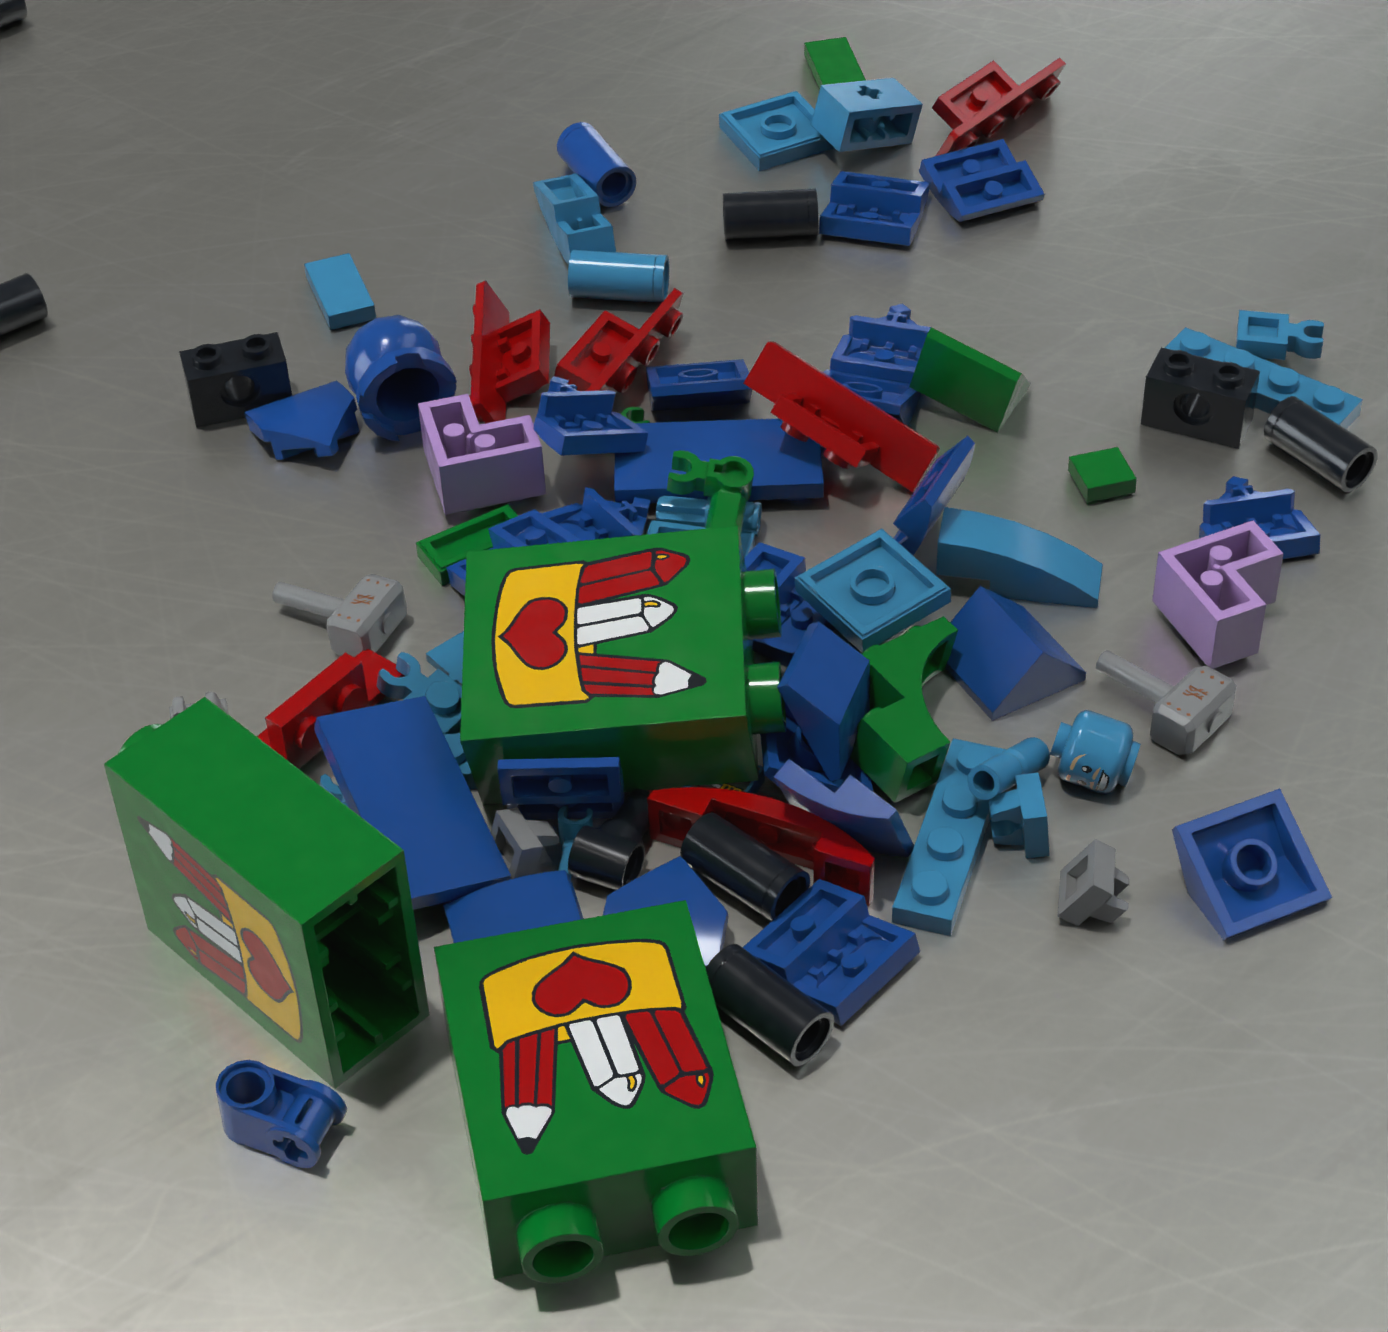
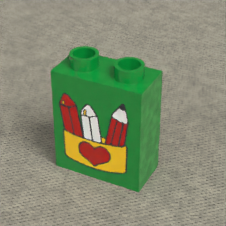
M738 526L467 552L460 743L483 805L502 803L498 760L619 757L625 792H631L634 789L658 790L681 788L690 785L759 781L757 734L786 732L785 701L777 688L782 679L780 662L754 664L753 640L781 637V610L775 568L746 570Z
M203 697L164 724H151L139 729L126 740L116 756L104 763L148 929L334 1089L339 1087L430 1016L404 850L206 697Z
M686 900L434 947L445 1025L494 1279L525 1273L530 1279L542 1283L567 1282L580 1278L594 1270L605 1256L659 1245L665 1251L674 1255H700L725 1245L734 1237L738 1229L758 1226L756 1144Z

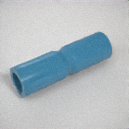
M1026 738L972 768L967 778L968 787L977 798L982 800L992 799L1016 785L1015 775L1037 773L1044 769L1050 760L1049 749L1038 738Z

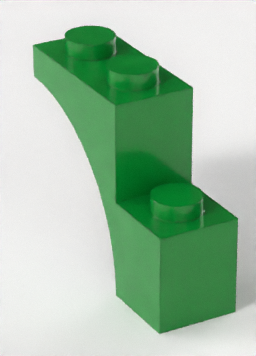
M944 616L923 626H914L902 636L882 645H872L862 653L864 657L870 660V711L863 716L857 726L858 733L850 758L895 803L938 781L951 743L933 721L926 707L922 687L927 681L946 669V664L956 639L958 629Z

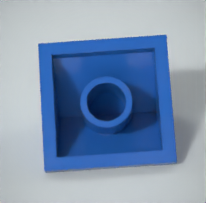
M982 586L978 587L950 622L958 629L946 664V670L992 721L1086 680L1084 669L1023 606Z

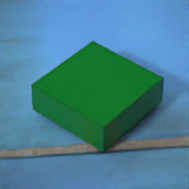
M1118 447L1069 456L1068 471L1086 503L1135 493L1137 478Z

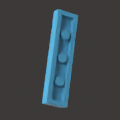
M1185 327L1165 347L1171 350L1186 351L1191 355L1212 360L1236 363L1242 367L1260 371L1255 408L1271 414L1273 409L1282 400L1295 396L1346 430L1360 416L1363 399L1343 392L1337 387L1326 385L1299 374L1293 369L1282 367L1257 357L1246 350L1235 348L1208 337L1202 332Z
M952 739L892 906V923L951 936L991 818L988 800L979 799L970 791L967 782L968 774L975 766L1002 753L1006 749Z

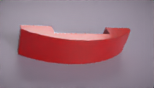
M683 787L653 790L647 798L650 839L681 848L683 840L693 824L705 814L714 812L792 863L812 869L813 884L821 879L863 895L867 906H870L874 899L875 858L849 834L813 813L773 798L720 788Z

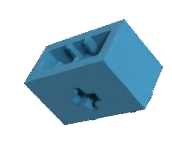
M895 78L821 85L811 125L839 152L911 144L923 104Z

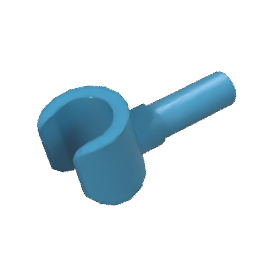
M562 806L559 809L558 835L559 842L562 845V856L558 871L565 870L568 873V858L575 837L583 826L589 825L593 827V811L591 808H587L586 817L578 821L568 820V806Z

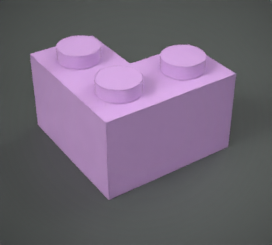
M468 394L418 403L424 453L445 515L511 501H520L525 498L546 494L542 445L537 433L533 429L534 424L530 415L479 425Z
M1254 520L1158 552L1152 601L1208 667L1214 669L1257 654L1266 605L1276 601L1284 553Z

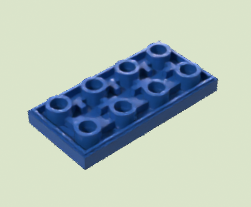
M779 418L635 423L649 432L645 451L615 453V502L621 503L626 500L629 504H632L634 497L651 500L650 504L657 503L658 499L664 495L707 499L708 497L704 496V492L701 491L678 495L667 490L669 472L686 474L684 471L671 469L673 453L679 450L689 451L695 454L701 461L709 462L710 458L721 460L728 456H738L746 459L754 469L751 496L747 502L769 499L802 501L807 498L824 497L821 445L810 438L807 442H803L787 434L781 429L780 426L783 421Z
M426 696L316 717L315 734L348 807L404 850L413 910L453 901L484 887L510 880L511 874Z

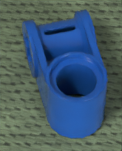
M237 1061L227 1066L219 1074L216 1081V1093L222 1125L227 1137L237 1144L246 1145L271 1154L299 1168H312L316 1165L321 1157L320 1144L331 1126L341 1123L347 1113L345 1101L330 1087L317 1081L304 1080L273 1069L259 1061Z

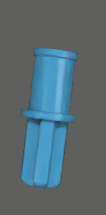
M664 495L657 501L656 521L705 527L712 497L696 499ZM746 502L747 506L742 532L758 536L761 525L762 503Z

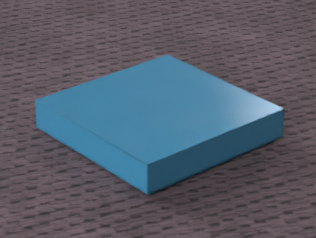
M797 91L719 114V128L758 171L834 149L811 125L815 109Z
M883 529L876 531L795 577V591L862 653L870 646L884 642L951 602V588Z

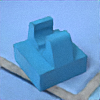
M1039 772L1015 775L1016 789L1001 793L988 800L993 842L1003 845H1023L1026 859L1049 856L1048 818Z

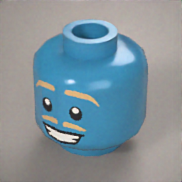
M1084 710L1076 716L1072 726L1061 722L1050 755L1060 758L1058 775L1063 781L1106 795L1111 793L1116 785L1126 787L1141 743L1133 741V729L1129 724L1090 710Z

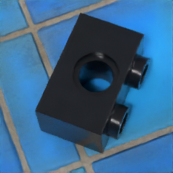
M278 332L265 335L254 334L244 339L219 344H203L194 349L179 351L196 428L246 418V411L292 396L287 362Z
M1161 347L1146 375L1141 425L1239 449L1253 420L1260 371L1242 367L1232 362H1221L1191 355L1186 351Z

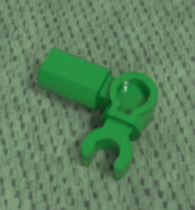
M674 451L671 469L684 471L686 474L669 472L667 490L678 495L701 491L704 492V496L712 497L705 529L738 526L741 537L747 506L746 502L751 496L754 469L746 459L738 456H728L721 460L710 458L709 462L701 461L695 454L689 451Z

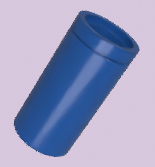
M578 122L570 125L561 133L557 142L558 155L573 173L578 174L599 196L600 204L606 207H615L623 204L632 196L637 183L634 172L591 124Z

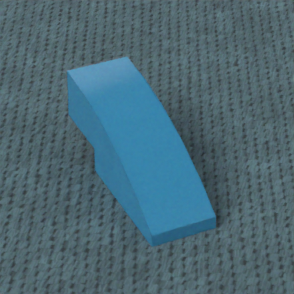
M578 174L533 182L534 192L546 224L568 266L572 250L616 252L613 226L601 214L599 196Z
M944 507L937 544L936 575L990 580L989 590L1008 599L1090 608L1098 607L1103 564L1058 538L1018 522L980 512Z

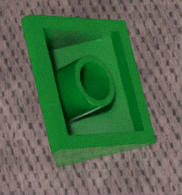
M931 327L926 336L909 387L998 433L1027 392L1031 383L1022 373Z

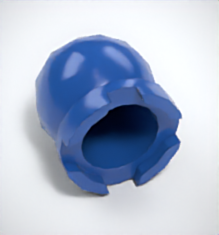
M401 315L375 318L357 330L346 348L345 374L349 388L356 395L360 413L365 424L377 436L391 441H400L397 435H407L421 431L418 403L455 396L457 387L456 377L450 365L442 357L438 341L419 321Z

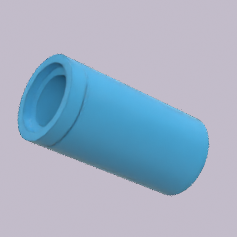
M572 250L568 267L570 298L662 303L666 299L669 289L668 255Z

